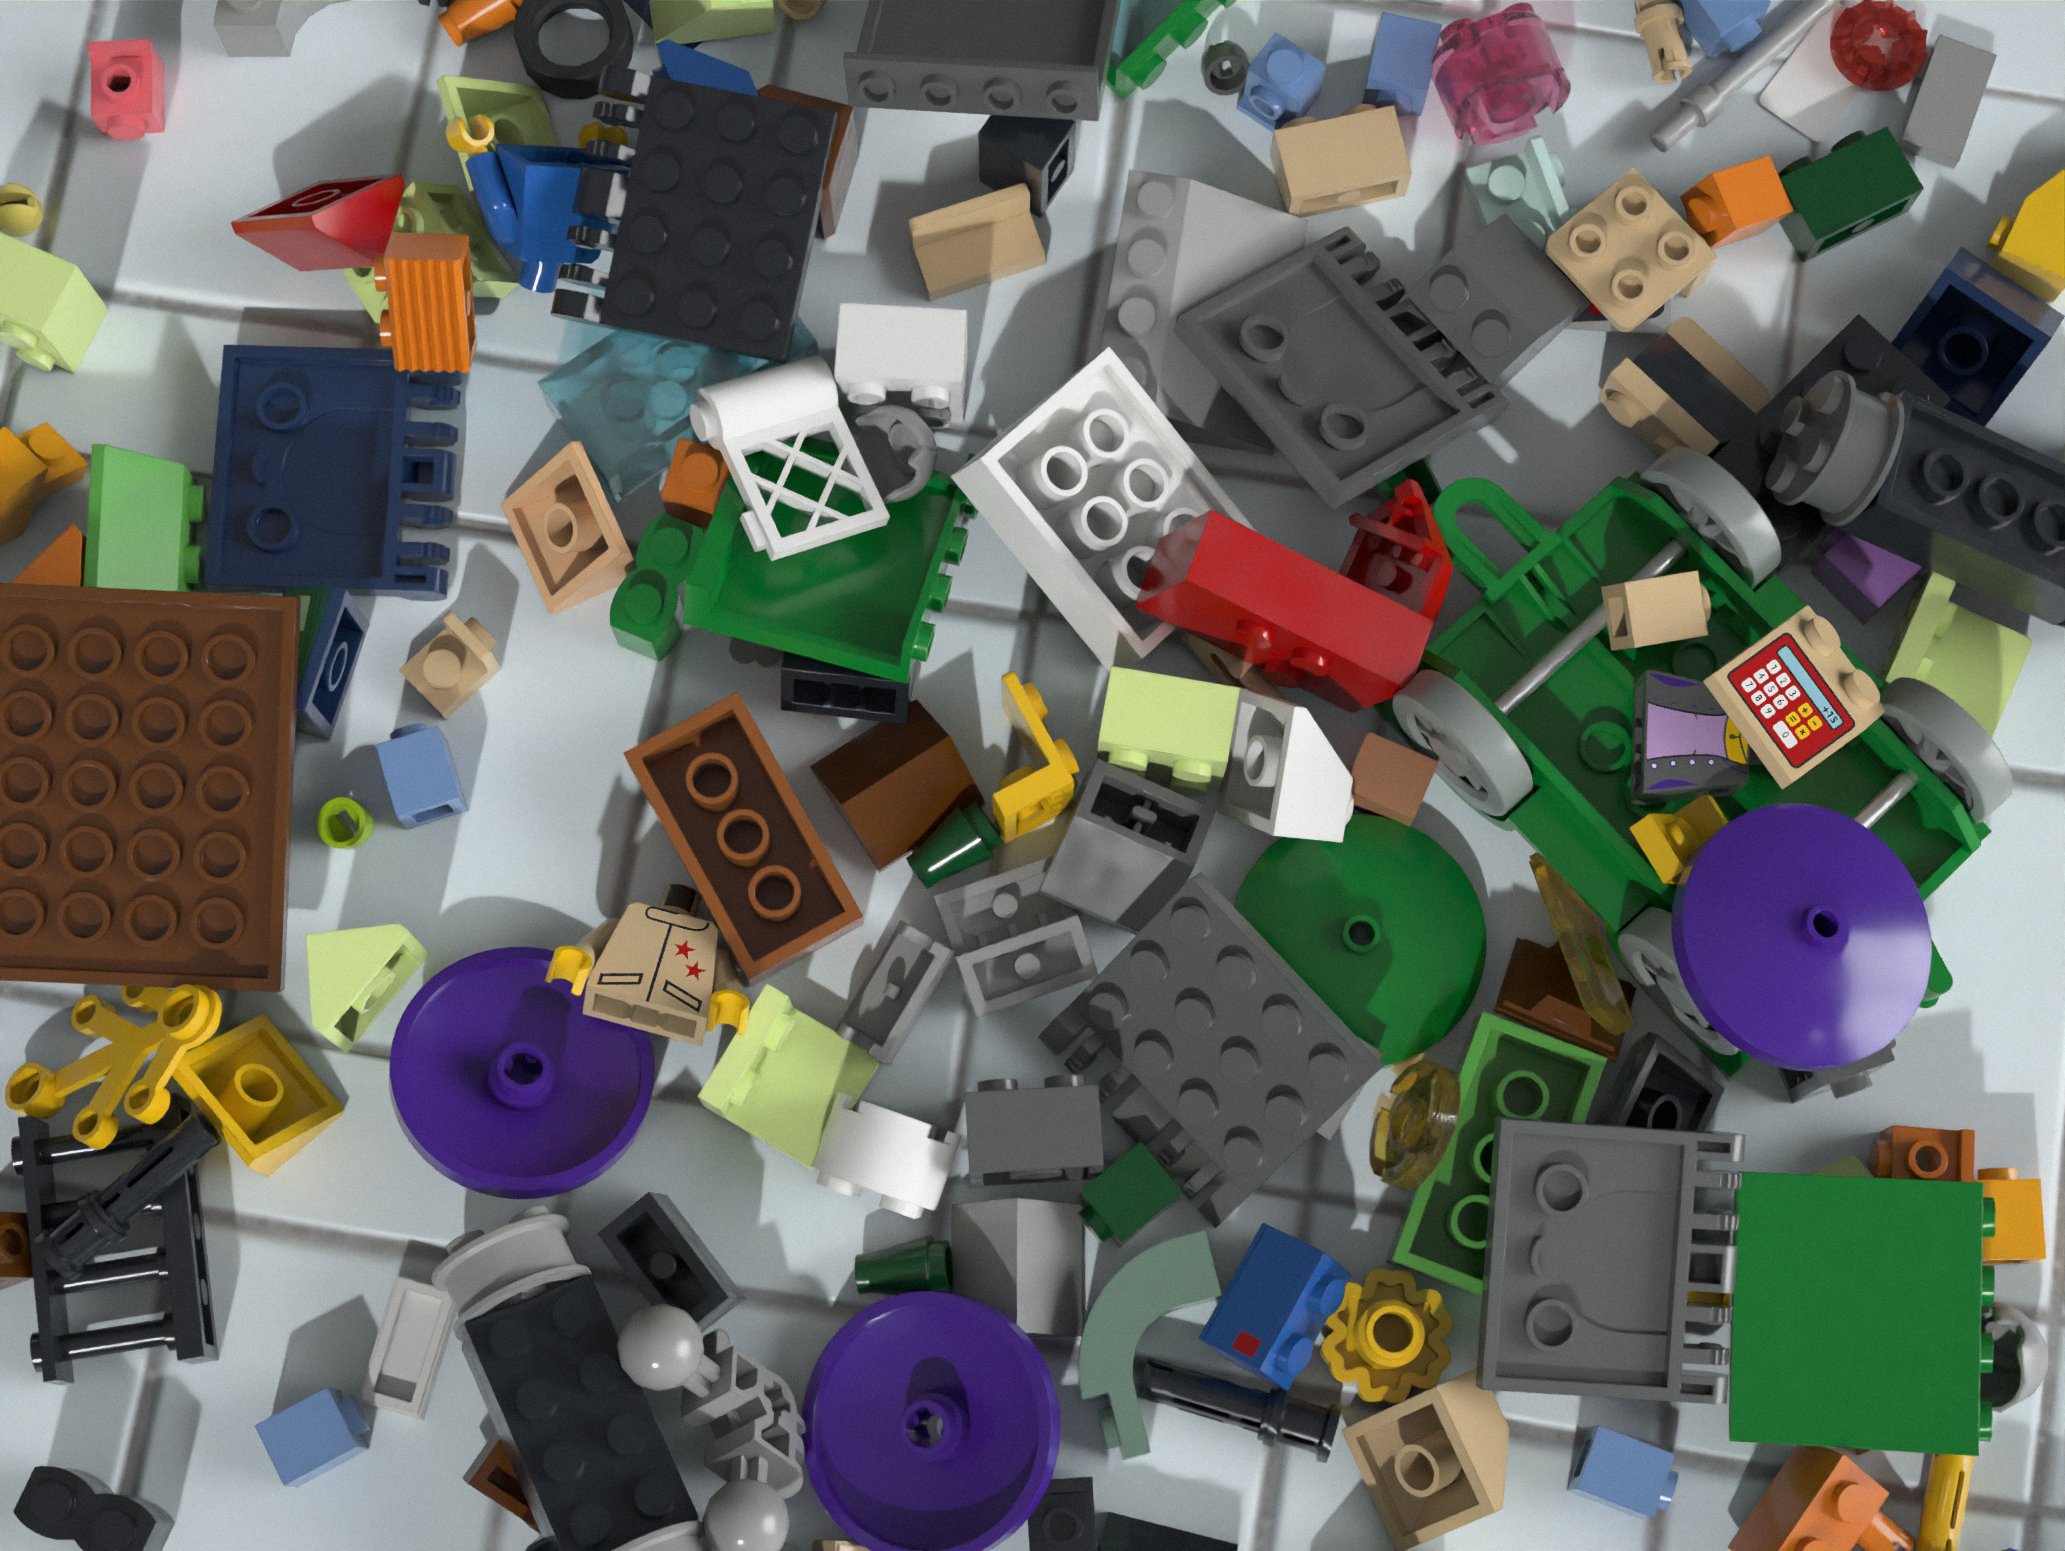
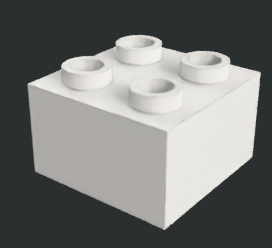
M840 302L834 377L838 393V405L843 416H850V419L855 422L856 418L863 414H868L871 410L884 405L895 404L916 412L930 429L947 428L950 426V422L964 423L968 364L967 310Z

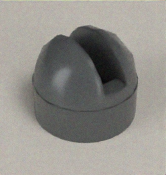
M1224 40L1222 43L1208 46L1201 58V73L1206 87L1217 95H1231L1245 87L1247 70L1250 63L1246 52L1240 45ZM1229 60L1232 71L1220 74L1219 63Z

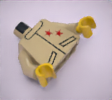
M669 884L663 890L658 907L641 902H632L627 906L621 918L607 919L573 946H559L554 951L545 981L551 983L553 979H566L573 983L571 993L579 996L582 994L588 978L582 1014L702 1046L706 1031L714 1032L715 1025L730 1024L738 1029L737 1035H744L746 1031L750 1002L743 994V987L731 953L724 947L717 945L718 926L713 922L695 918L701 896L697 891L688 886Z

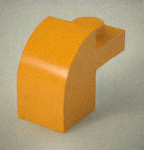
M47 422L17 436L6 426L0 429V546L24 535L37 501L82 481L89 463Z

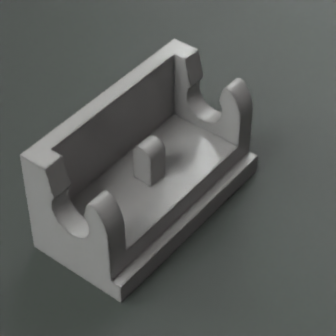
M900 920L835 1030L836 1034L863 1048L869 1055L882 1063L892 1064L957 953Z

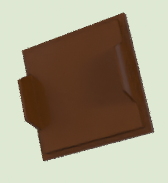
M1566 933L1552 946L1547 948L1524 938L1523 940L1517 937L1493 1011L1566 1043L1606 1057L1608 1061L1616 1064L1636 987H1633L1629 982L1608 974L1609 950Z

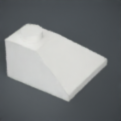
M1240 687L1218 812L1273 836L1343 842L1345 825L1349 822L1353 813L1354 798L1351 791L1353 778L1307 708L1250 688Z

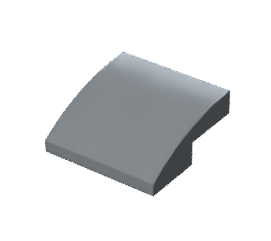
M1052 856L933 897L951 950L957 953L954 958L976 1018L1099 975L1079 916L1076 915L1075 910L1037 893Z

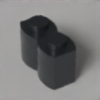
M52 1466L34 1467L13 1511L19 1521L33 1532L56 1540H75L83 1551H162L175 1524L172 1517L163 1508L150 1500L138 1496L114 1494L108 1485L90 1473L77 1469Z

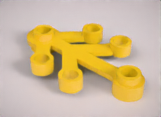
M183 984L173 990L167 987L122 986L121 998L124 1003L144 1014L151 1013L154 1010L158 1012L157 1020L142 1028L117 1015L115 1007L94 994L83 997L77 1002L71 1013L72 1027L92 1039L104 1037L113 1043L55 1072L37 1062L23 1064L12 1074L6 1085L4 1096L7 1106L23 1116L49 1119L62 1109L68 1094L106 1076L89 1105L77 1114L72 1126V1134L76 1140L93 1149H103L113 1141L118 1131L119 1121L117 1116L113 1114V1111L148 1054L158 1050L143 1078L132 1084L124 1098V1110L127 1114L145 1124L156 1123L165 1115L169 1108L170 1093L164 1087L188 1049L198 1047L208 1040L219 1026L222 1013V1002L219 995L205 985L192 986L190 984Z

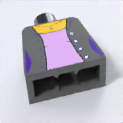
M1646 670L1633 684L1630 805L1695 800L1701 795H1709L1713 798L1734 795L1748 784L1749 765H1764L1703 681L1656 670Z

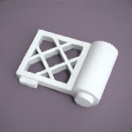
M820 355L801 358L702 387L697 391L696 403L690 406V419L693 429L701 441L708 440L714 449L721 451L748 512L742 513L740 521L755 552L766 549L770 560L773 561L887 524L890 515L838 407V393L835 380L826 361ZM829 431L839 452L835 465L832 466L799 451L804 438ZM795 441L793 448L785 445L786 443ZM763 451L785 461V466L777 484L751 473L744 456ZM843 462L846 466L848 473L841 470ZM792 465L828 480L818 503L783 487ZM837 484L859 494L866 512L849 517L824 506L833 485ZM762 495L770 498L767 506ZM776 501L811 516L806 531L781 538L771 517ZM818 520L827 523L825 525L815 527Z

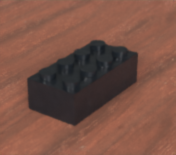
M1860 314L1842 329L1712 458L1749 491L1766 513L1777 533L1781 546V561L1763 580H1769L1775 574L1779 577L1830 526V524L1823 521L1818 508L1802 501L1795 505L1780 503L1775 499L1772 490L1768 489L1765 485L1768 469L1775 459L1784 434L1779 428L1780 420L1786 406L1794 397L1804 398L1821 378L1830 372L1840 370L1854 378L1857 389L1872 396L1881 392H1890L1898 395L1903 391H1907L1942 408H1945L1952 399Z

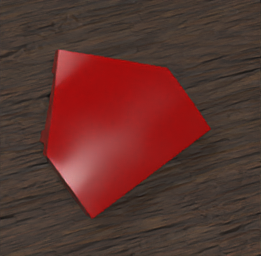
M1408 479L1395 487L1396 497L1366 516L1356 512L1348 517L1350 525L1358 528L1338 573L1434 621L1433 628L1449 586L1453 564L1442 534L1418 482Z

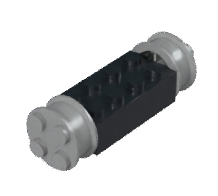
M540 1205L520 1212L509 1221V1224L486 1234L483 1230H475L452 1240L446 1246L449 1256L436 1267L431 1280L435 1289L448 1292L459 1318L453 1326V1332L456 1338L462 1341L464 1356L548 1551H704L700 1542L705 1535L703 1523L698 1521L697 1511L641 1386L636 1385L621 1368L617 1348L619 1337L595 1286L593 1275L589 1267L576 1264L565 1240L571 1229L568 1219L563 1215L549 1214L546 1206Z

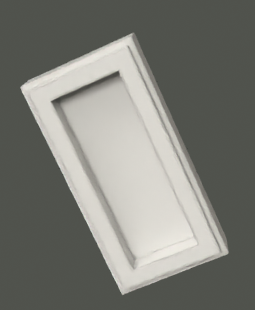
M401 1273L396 1274L358 1395V1402L424 1420L457 1314L448 1292L435 1289L430 1281Z

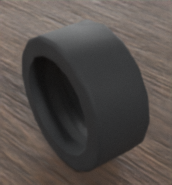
M523 0L515 15L514 39L527 75L542 90L560 98L586 99L598 95L597 90L602 66L611 65L627 68L632 59L633 34L622 0ZM568 9H588L596 12L606 20L610 30L609 43L606 49L594 60L578 66L558 65L549 61L542 54L538 44L539 31L543 24L555 14Z

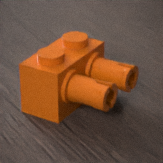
M1797 1445L1727 1548L1731 1551H1851L1857 1542L1866 1551H1897L1894 1548L1897 1544L1905 1551H1912L1915 1539L1908 1531L1901 1529L1879 1510L1890 1493L1844 1454L1826 1447Z

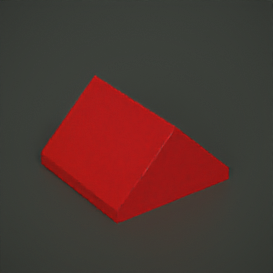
M401 173L323 180L231 222L235 235L299 271L374 267L376 254L385 253L405 183Z

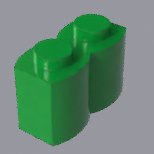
M661 513L648 525L638 544L636 553L637 569L622 581L611 603L610 626L619 646L658 662L664 659L675 647L684 627L685 583L704 539V529L666 513Z

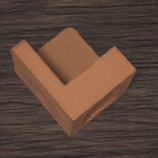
M1368 733L1350 770V775L1353 778L1351 789L1354 798L1353 809L1367 815L1392 819L1410 827L1439 761L1375 733Z

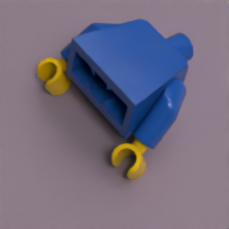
M478 114L470 119L474 139L468 135L466 123L461 117L451 120L446 127L447 141L454 150L460 153L469 152L470 158L465 164L485 222L494 241L518 260L523 261L519 284L522 287L539 293H552L556 288L561 263L592 264L599 258L601 250L580 248L566 239L569 226L572 225L600 229L613 233L618 224L578 216L572 213L581 168L586 167L615 172L628 177L630 170L624 166L605 163L584 156L587 141L589 142L590 140L602 139L627 146V133L621 127L612 126L604 129L600 121L584 125L579 131L578 136L580 148L496 143L494 153L488 152L486 147L494 136V124L490 118Z

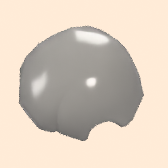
M895 404L881 406L869 411L868 414H863L856 418L855 423L859 426V429L853 439L884 504L907 500L923 490L931 478L937 455L936 442L932 430L913 410ZM843 462L841 468L843 471L848 473L846 466ZM854 493L857 499L861 500L859 494Z
M1994 1302L1993 1305H1982L1981 1332L1993 1333L1994 1357L1992 1373H1980V1400L1991 1401L1992 1411L2001 1413L2030 1397L2038 1389L2048 1371V1347L2038 1328L2020 1310L2001 1302Z

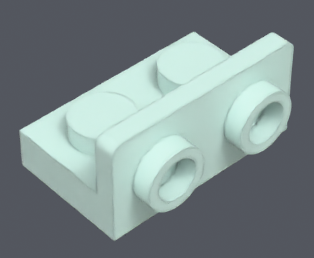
M1541 135L1529 138L1523 152L1467 168L1463 177L1482 229L1506 214L1547 257L1545 246L1548 238L1580 212L1576 206H1568L1562 187L1565 185L1562 163L1555 151L1548 153Z

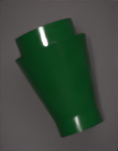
M974 801L964 809L958 805L906 860L919 880L929 889L939 881L994 858L993 850L1005 842L979 804Z
M927 1235L873 1253L857 1254L855 1257V1280L859 1294L877 1293L895 1296L921 1291L952 1293L954 1279L952 1250L949 1241H934L932 1235Z

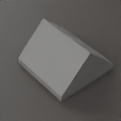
M1024 1198L952 1204L951 1250L954 1279L952 1293L972 1297L996 1308L1013 1320L1028 1337H1082V1220L1077 1214L1082 1210V1204Z

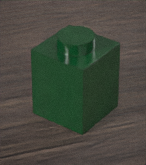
M1140 1141L1080 1190L1078 1198L1085 1207L1077 1214L1100 1243L1103 1244L1111 1237L1117 1246L1121 1248L1181 1198L1183 1191Z

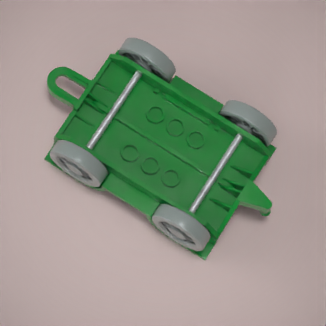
M1684 446L1668 448L1641 474L1636 470L1627 479L1617 476L1558 530L1551 532L1546 531L1510 495L1492 481L1476 477L1457 480L1440 493L1432 513L1442 534L1452 564L1481 593L1482 598L1424 649L1415 677L1404 688L1396 692L1392 698L1375 704L1374 709L1414 751L1439 761L1435 773L1465 803L1497 827L1506 831L1516 830L1606 924L1604 930L1610 946L1638 985L1717 1069L1729 1079L1752 1056L1744 1053L1721 1036L1704 1018L1690 997L1679 973L1672 943V905L1678 884H1663L1629 829L1650 813L1675 814L1694 801L1685 800L1647 805H1630L1633 684L1646 670H1656L1704 681L1750 644L1806 606L1776 574L1769 580H1763L1781 561V546L1777 533L1758 502L1731 473L1705 454ZM1478 504L1484 507L1528 554L1504 575L1457 526L1455 513L1461 506ZM1698 570L1700 583L1706 587L1711 603L1710 618L1706 622L1708 635L1611 651L1601 590L1602 586ZM1840 640L1841 650L1855 669L1865 672L1873 680L1878 691H1880L1884 683ZM1900 677L1894 679L1879 693L1880 703L1886 709V712L1866 730L1784 789H1781L1765 765H1749V779L1745 787L1734 795L1713 798L1728 823L1760 807L1784 803L1810 804L1839 812L1859 822L1887 844L1908 870L1924 902L1982 845L1981 841L1992 832L1984 821L2011 796L2013 780L2009 766L1995 742L1966 710L1937 688L1914 678ZM1932 939L1930 974L1923 999L1919 1005L1920 1008L1934 1006L1938 1002L1939 996L1949 991L1953 985L1952 975L1948 971Z

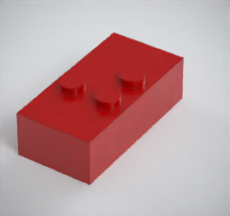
M1212 509L1159 539L1134 606L1263 669V676L1274 684L1287 688L1299 687L1350 713H1355L1392 698L1396 692L1404 688L1415 677L1434 622Z

